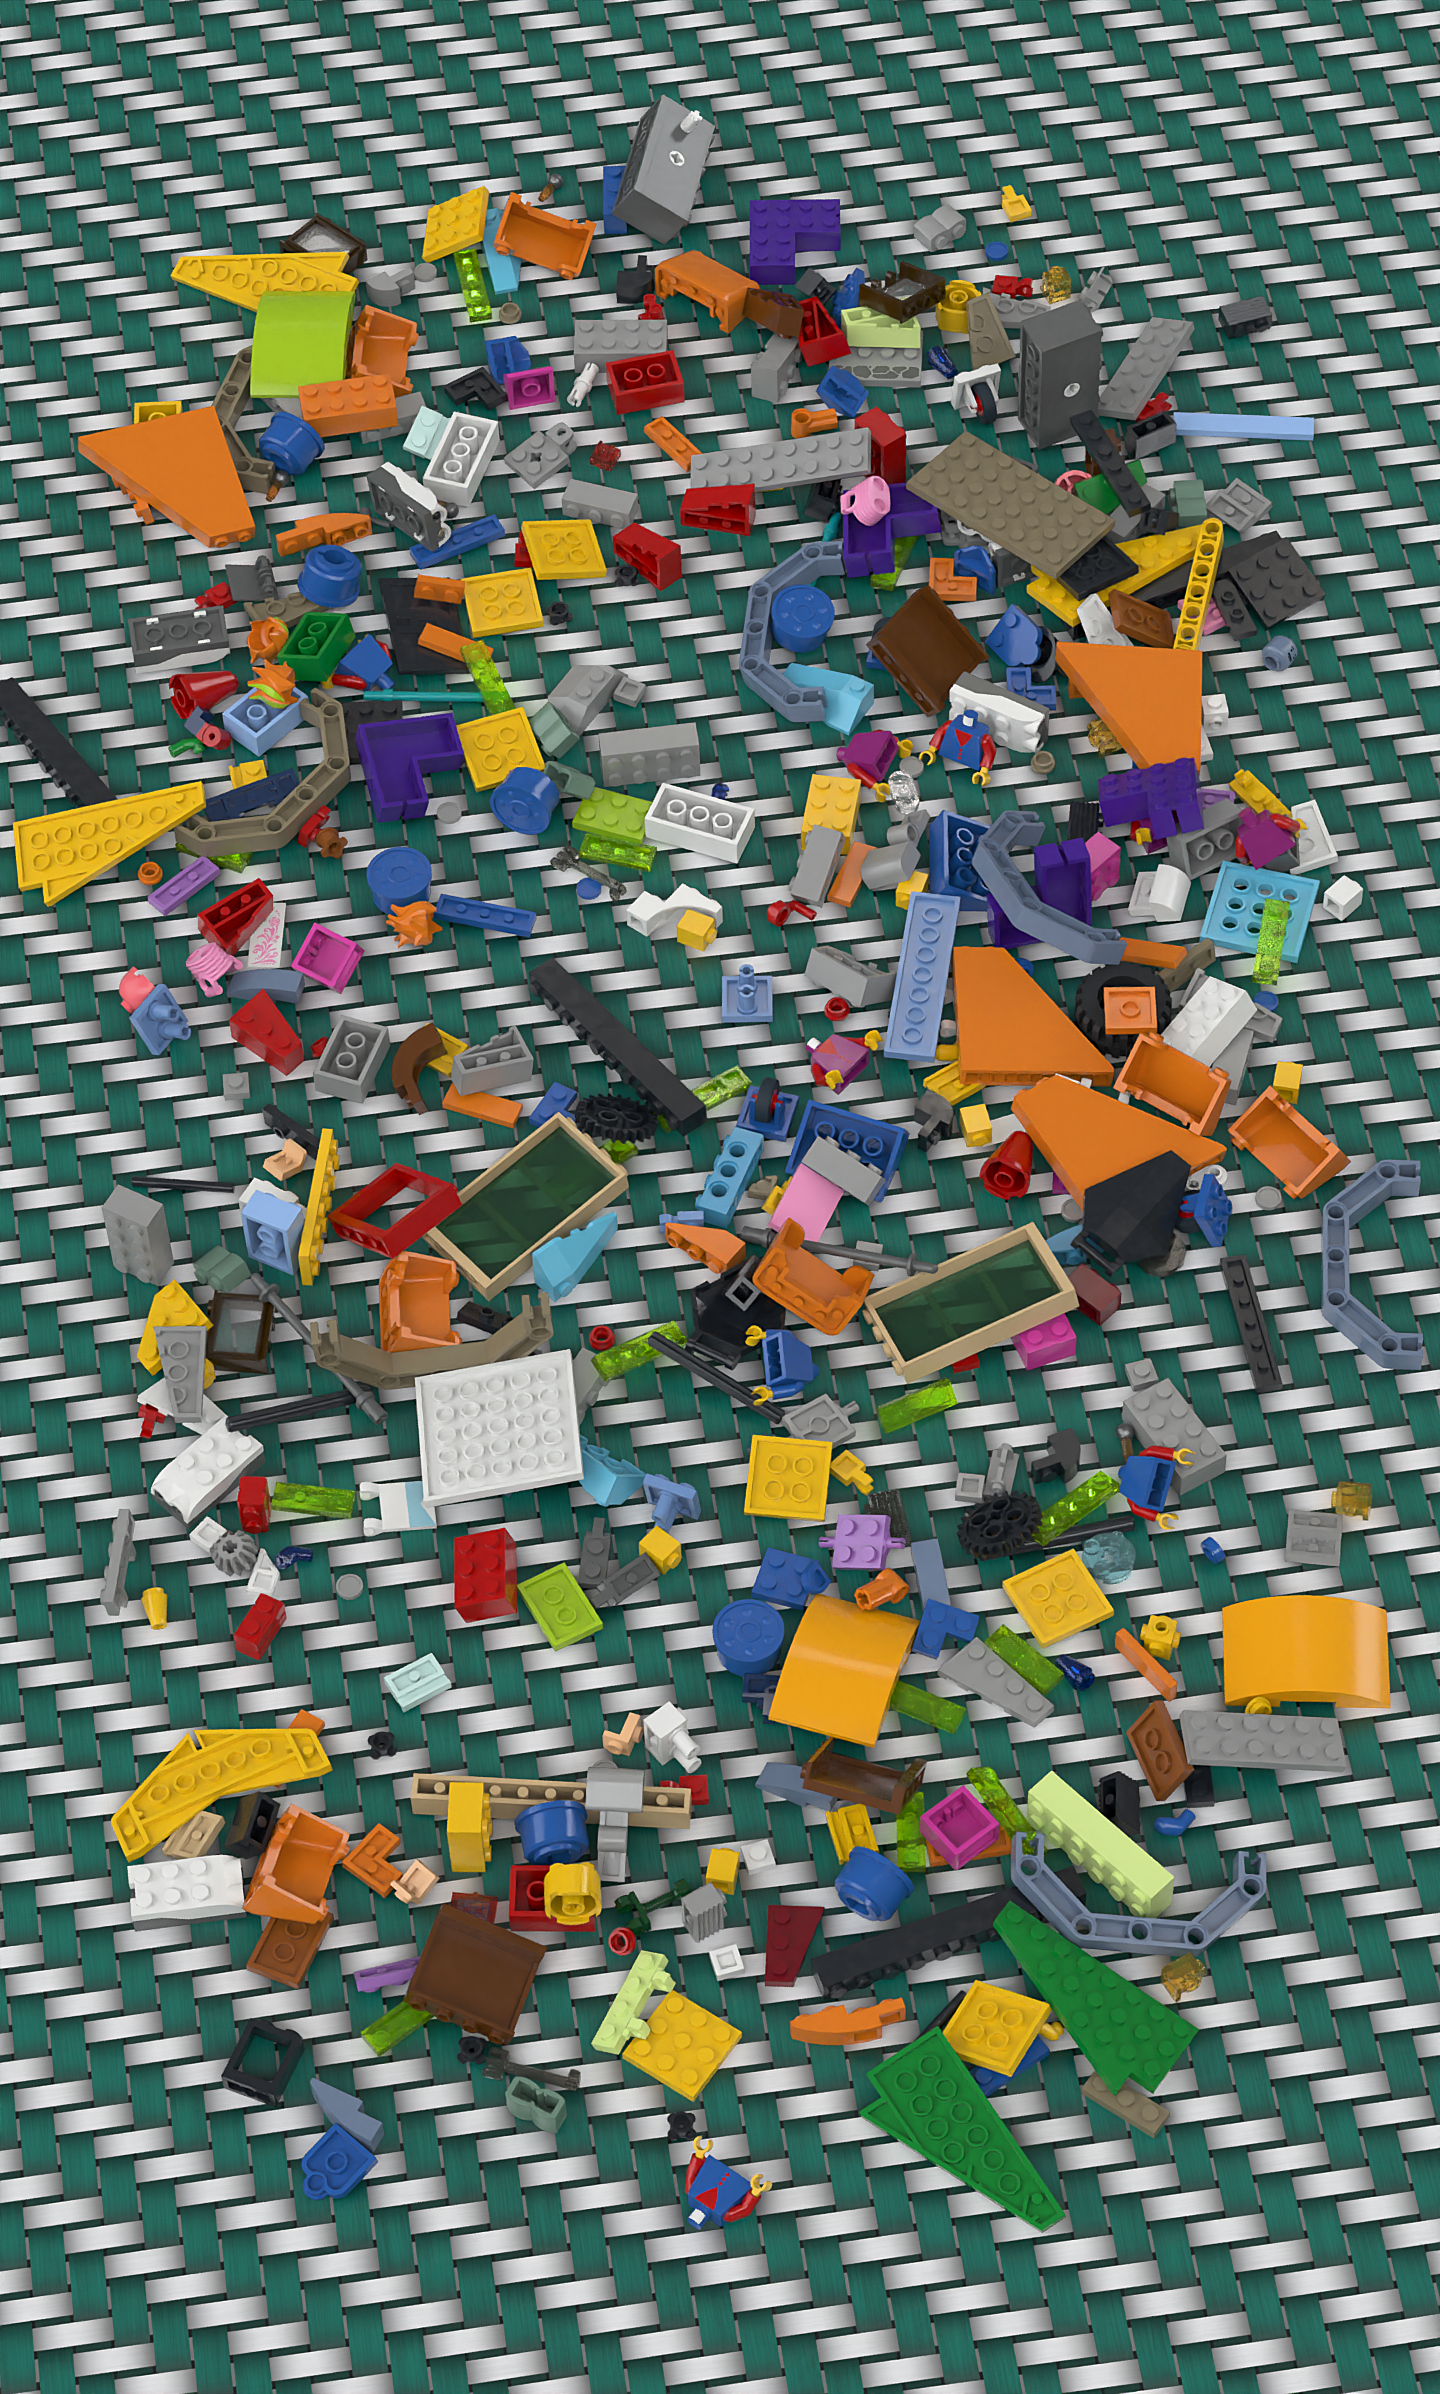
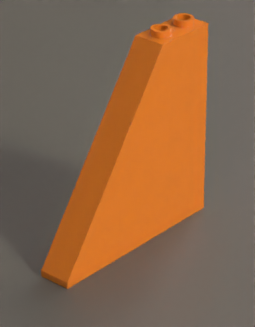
M214 406L78 437L79 453L208 548H221L229 543L237 541L246 542L254 538L255 524Z
M1057 642L1055 661L1140 770L1149 768L1157 763L1167 764L1175 762L1179 758L1194 757L1198 774L1200 775L1202 651Z
M992 946L954 947L951 964L960 1084L1035 1086L1042 1078L1048 1077L1049 1079L1057 1073L1080 1083L1082 1078L1091 1079V1086L1111 1087L1114 1067L1005 948Z
M1059 1075L1049 1079L1048 1077L1042 1078L1031 1089L1027 1090L1025 1088L1014 1095L1011 1110L1082 1212L1085 1189L1170 1150L1191 1165L1189 1176L1209 1165H1215L1223 1161L1227 1151L1226 1147L1220 1143L1199 1136L1187 1129Z

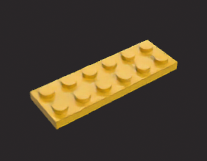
M322 1129L298 1254L302 1285L313 1286L314 1276H318L320 1271V1261L317 1259L318 1254H323L324 1239L321 1238L322 1233H327L328 1218L325 1217L326 1212H331L332 1197H330V1191H334L336 1186L334 1170H338L340 1165V1155H337L338 1140H334L333 1129Z

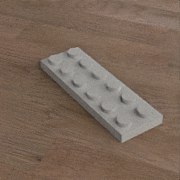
M1152 317L1101 394L1100 402H1098L1099 416L1136 420L1194 331L1193 322Z
M1183 1710L1179 1715L1187 1763L1190 1765L1343 1772L1347 1767L1337 1718Z

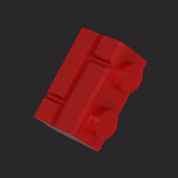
M243 1476L240 1478L237 1498L242 1530L251 1534L266 1533L269 1531L272 1510L267 1479L265 1477Z
M260 1593L255 1601V1605L251 1607L233 1635L237 1651L256 1660L262 1658L287 1618L285 1605L282 1601Z

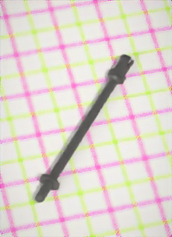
M744 1226L741 1240L743 1242L759 1244L763 1248L768 1249L777 1234L772 1228L764 1230ZM803 1240L800 1245L806 1251L906 1269L907 1275L911 1277L914 1276L916 1271L935 1274L938 1271L936 1264L918 1261L916 1253H911L907 1259L809 1240Z
M253 1273L251 1281L261 1291L259 1300L263 1303L270 1301L312 1348L311 1332L277 1295L279 1286L277 1284L268 1285L258 1273ZM333 1372L356 1398L355 1406L359 1410H363L375 1425H380L387 1419L388 1413L375 1401V1396L372 1392H364L352 1378Z

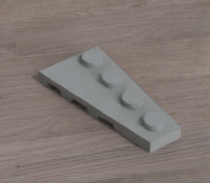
M1197 968L1179 1003V1011L1186 1006L1209 978L1202 969ZM1255 1002L1254 1005L1257 1011L1244 1025L1243 1029L1253 1030L1254 1037L1273 1043L1282 1025L1283 1018Z
M977 1637L938 1669V1676L958 1683L957 1686L965 1691L971 1690L980 1695L982 1700L989 1704L995 1703L1004 1708V1712L1034 1728L1054 1711L1052 1703Z

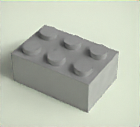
M1226 798L1203 810L1204 829L1182 833L1180 823H1176L1178 835L1166 837L1171 866L1178 868L1188 876L1189 880H1192L1220 866L1223 860L1230 861L1236 858L1235 839L1239 835L1237 828L1243 824L1238 816L1242 809Z
M341 1015L313 1072L315 1090L363 1104L390 1047L388 1027Z

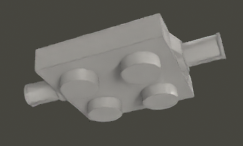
M824 1394L783 1416L782 1424L790 1433V1436L787 1438L832 1442V1449L856 1436V1430L848 1421V1416L859 1411V1406L855 1401H852L841 1408L833 1403L827 1394Z

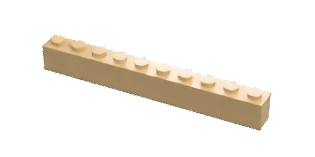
M413 1774L411 1790L413 1814L448 1816L450 1782L484 1783L485 1793L490 1794L491 1818L515 1819L522 1811L551 1801H576L586 1806L587 1783ZM644 1786L643 1812L629 1813L628 1826L690 1829L691 1789ZM587 1810L588 1817L585 1823L600 1824V1811Z

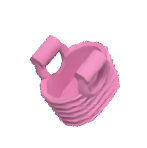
M879 476L868 477L855 485L852 490L840 496L841 513L844 515L854 513L861 523L873 526L890 511V491L888 485ZM855 495V502L850 507V497Z
M216 942L199 947L186 961V967L199 981L201 989L209 998L220 995L223 992L222 987L218 985L216 980L226 972L231 973L241 970L243 967L240 960L227 954ZM205 979L209 981L212 986L208 987L205 983Z

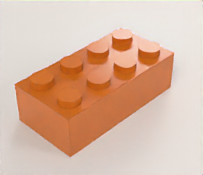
M390 373L298 386L302 419L320 437L399 426Z

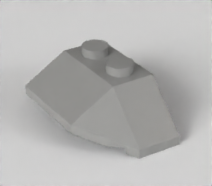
M574 665L550 693L548 702L561 711L580 737L613 697V693L623 677L628 678V674L609 665Z

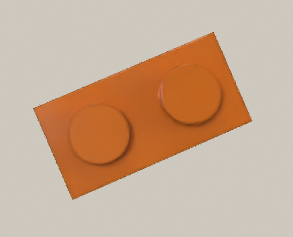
M418 574L414 598L461 604L465 590V581Z

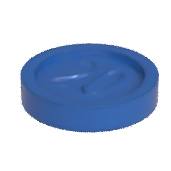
M991 242L986 246L985 254L990 260L1001 261L1007 257L1008 247L1002 242Z
M592 877L583 878L577 884V894L585 900L595 899L601 894V883Z
M1261 991L1253 998V1003L1256 1002L1271 1012L1276 1011L1278 1008V998L1272 992Z

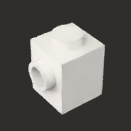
M1225 694L1202 696L1201 722L1205 732L1227 731L1229 711Z
M1344 875L1324 892L1323 908L1343 921L1361 905L1363 888L1356 881H1352Z

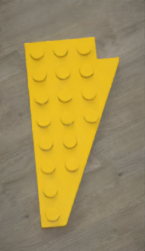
M346 252L181 256L170 275L177 282L256 313L264 291H355L359 284L357 278L342 273L349 259V255Z
M1202 524L1166 532L1165 536L1157 534L1115 544L1138 565L1139 573L1096 593L1105 607L1110 606L1108 594L1113 589L1129 595L1193 558ZM1210 532L1208 534L1214 535L1216 534V532ZM1031 565V572L1038 576L1039 579L1027 585V593L1070 626L1074 627L1081 623L1077 608L1087 598L1078 601L1053 577Z
M201 781L13 822L20 890L23 892L43 887L44 903L47 907L54 905L206 807L203 783Z

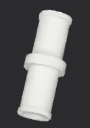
M587 363L581 375L575 379L574 388L567 397L568 403L572 406L575 403L576 407L580 406L586 393L592 389V382L599 372L597 365Z

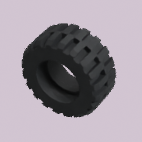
M1120 961L1119 965L1105 964L1104 968L1099 966L1092 970V975L1090 973L1082 979V983L1079 984L1075 996V1026L1102 1055L1110 1054L1112 1058L1119 1059V1056H1126V1059H1128L1140 1035L1106 1034L1105 1013L1102 1010L1104 1007V987H1155L1157 1034L1161 1035L1169 1026L1172 1008L1170 989L1164 984V979L1160 975H1154L1155 971L1148 967L1146 969L1142 968L1141 964L1135 962L1133 965L1127 964V961Z

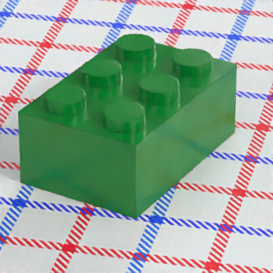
M306 612L277 655L279 665H283L286 661L287 665L294 670L295 680L327 682L356 637L348 614Z

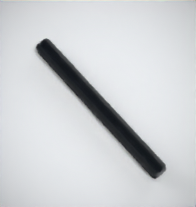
M654 1331L650 1335L647 1342L649 1346L775 1424H779L782 1421V1417L786 1413L783 1409L768 1400L760 1406H755L753 1402L757 1399H762L757 1393L751 1394L752 1390L660 1333Z
M371 1385L359 1386L364 1392H372L374 1394ZM346 1389L226 1418L225 1426L228 1432H235L355 1404L356 1398Z
M1128 1515L1033 1534L1034 1540L1025 1541V1548L1018 1546L1016 1547V1553L1008 1551L1006 1556L1130 1532L1135 1528L1132 1516ZM998 1554L996 1558H1000L1003 1556L1001 1554ZM981 1555L978 1556L980 1561L992 1559L991 1555H989L985 1560H982Z

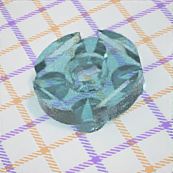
M1118 1531L1101 1533L1084 1543L1082 1562L1094 1580L1095 1578L1102 1580L1103 1584L1108 1585L1117 1584L1125 1581L1131 1575V1571L1136 1563V1551L1132 1543L1124 1537L1123 1533ZM1107 1554L1114 1556L1113 1562L1109 1563L1108 1560H1103L1102 1558H1104V1556Z

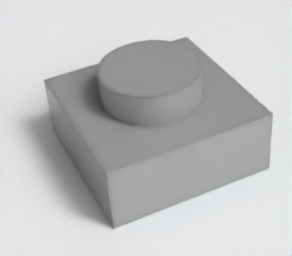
M623 677L613 693V698L615 701L636 707L646 691V685Z
M248 1072L223 1074L225 1101L250 1098Z
M857 1241L856 1249L882 1254L883 1244ZM853 1259V1265H859L871 1271H879L880 1264Z
M1150 1358L1125 1364V1372L1133 1391L1149 1388L1158 1383L1159 1379Z
M958 1473L955 1501L982 1504L985 1475Z

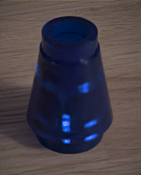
M937 345L926 354L927 363L948 380L958 373L946 348Z
M1066 1654L1059 1656L1055 1662V1667L1074 1690L1085 1691L1093 1684L1095 1675L1092 1673V1668Z

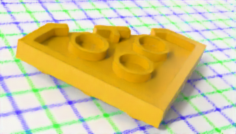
M175 1279L154 1296L137 1358L153 1376L163 1368L154 1327L206 1326L208 1331L214 1326Z

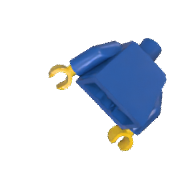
M754 1325L745 1333L753 1335L745 1341L749 1346H755L760 1339H763L766 1383L768 1387H771V1390H767L765 1387L759 1386L751 1393H758L762 1397V1399H757L753 1402L755 1406L762 1405L768 1398L776 1400L792 1397L804 1390L805 1385L817 1377L819 1368L816 1364L812 1363L810 1347L799 1341L791 1331L766 1329V1332H762L761 1328Z

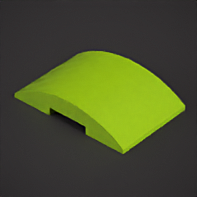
M355 291L263 292L257 309L253 335L251 398H299L298 386L345 380L347 369L346 354L349 330L352 328Z

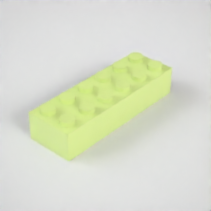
M1053 1771L1049 1772L1028 1791L1027 1820L1034 1829L1041 1830L1046 1834L1053 1846L1062 1848L1075 1865H1081L1086 1869L1093 1881L1098 1884L1102 1883L1115 1900L1125 1903L1135 1917L1157 1918L1172 1904L1174 1876Z

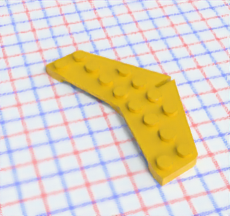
M307 1728L194 1730L202 1748L198 1751L188 1732L111 1819L112 1828L128 1863L145 1855L221 1796L318 1777L332 1771L331 1764L315 1732Z

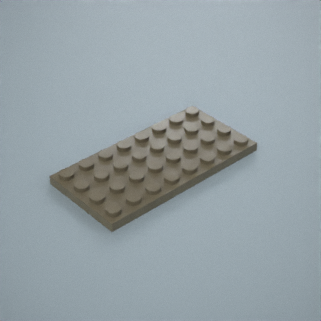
M967 431L961 434L906 483L907 490L1054 579L1063 574L1115 527V519Z

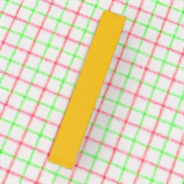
M1216 518L1206 519L1201 526L1173 649L1199 650L1224 543L1223 525ZM1210 532H1217L1214 535L1208 534ZM1207 552L1212 553V554L1209 555V556L1203 555V554H1205V553H1207ZM1202 573L1208 574L1207 576H1204V577H1200V576H1199V575L1202 574ZM1197 594L1203 595L1202 597H1199V598H1195V597H1194V596L1197 595ZM1192 615L1198 616V617L1195 618V619H1190V618H1189V617L1192 616ZM1188 636L1193 637V638L1190 639V640H1185V639H1184L1185 637H1188Z

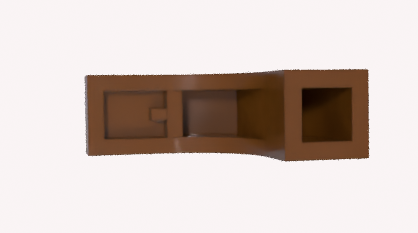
M433 1022L416 1030L402 1043L392 1065V1080L395 1090L401 1099L405 1098L409 1108L414 1107L419 1115L428 1112L418 1085L420 1073L428 1063L448 1054L440 1033Z

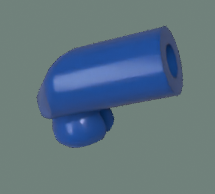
M1185 1809L1178 1818L1158 1817L1154 1822V1829L1163 1835L1180 1836L1196 1819V1816L1189 1809Z

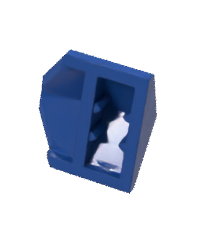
M516 336L485 341L488 369L490 375L499 386L504 385L503 374L530 369L529 352Z
M836 366L830 367L816 389L817 394L828 409L833 408L836 412L850 418H854L869 394L858 378L847 370L836 368Z
M977 545L957 549L954 552V574L959 577H977V587L993 595L995 593L996 570L987 551Z

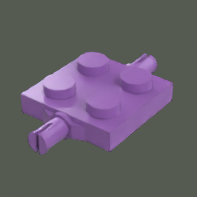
M838 1515L835 1536H821L819 1540L822 1542H819L820 1548L834 1549L832 1564L834 1569L884 1570L886 1557L890 1549H904L906 1541L905 1538H891L889 1531L891 1517L887 1515Z

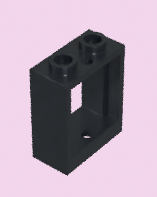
M250 2018L221 2075L224 2089L276 2108L305 2050L302 2036L292 2029L283 2030L277 2028L267 2020L260 2019L258 2021ZM255 2035L289 2048L272 2083L238 2071Z

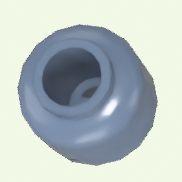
M1275 636L1262 650L1264 665L1273 671H1284L1294 662L1298 655L1294 642L1285 636Z

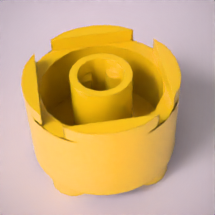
M953 280L950 281V285L945 286V299L936 304V321L939 329L943 331L969 334L966 302L981 296L980 290L978 292L975 289V285L971 282Z
M584 1862L567 1865L555 1863L550 1866L549 1872L544 1878L546 1915L550 1919L551 1915L556 1917L557 1922L561 1924L579 1925L589 1922V1917L595 1913L596 1917L601 1913V1879L592 1863Z

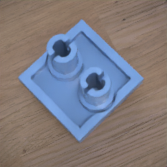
M749 964L740 967L739 976H722V1023L773 1022L772 976H754V968Z
M158 984L129 1017L153 1055H160L173 1038L187 1040L191 1035V1029L186 1024L188 1019L165 984Z
M646 1474L643 1486L649 1504L656 1506L651 1516L656 1521L654 1527L657 1525L669 1534L677 1514L698 1520L701 1507L697 1491L693 1486L683 1482L680 1484L671 1482L661 1474H655V1476Z

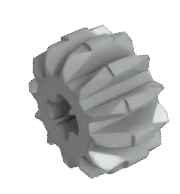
M229 1530L226 1537L219 1535L220 1542L213 1544L215 1551L211 1553L217 1569L225 1572L230 1577L234 1573L241 1576L244 1569L250 1571L249 1565L250 1563L257 1562L255 1555L259 1553L253 1538L248 1534L245 1535L240 1530L235 1534Z

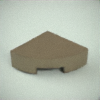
M766 1176L765 1179L753 1183L748 1189V1198L766 1200L772 1189L777 1185L778 1176Z

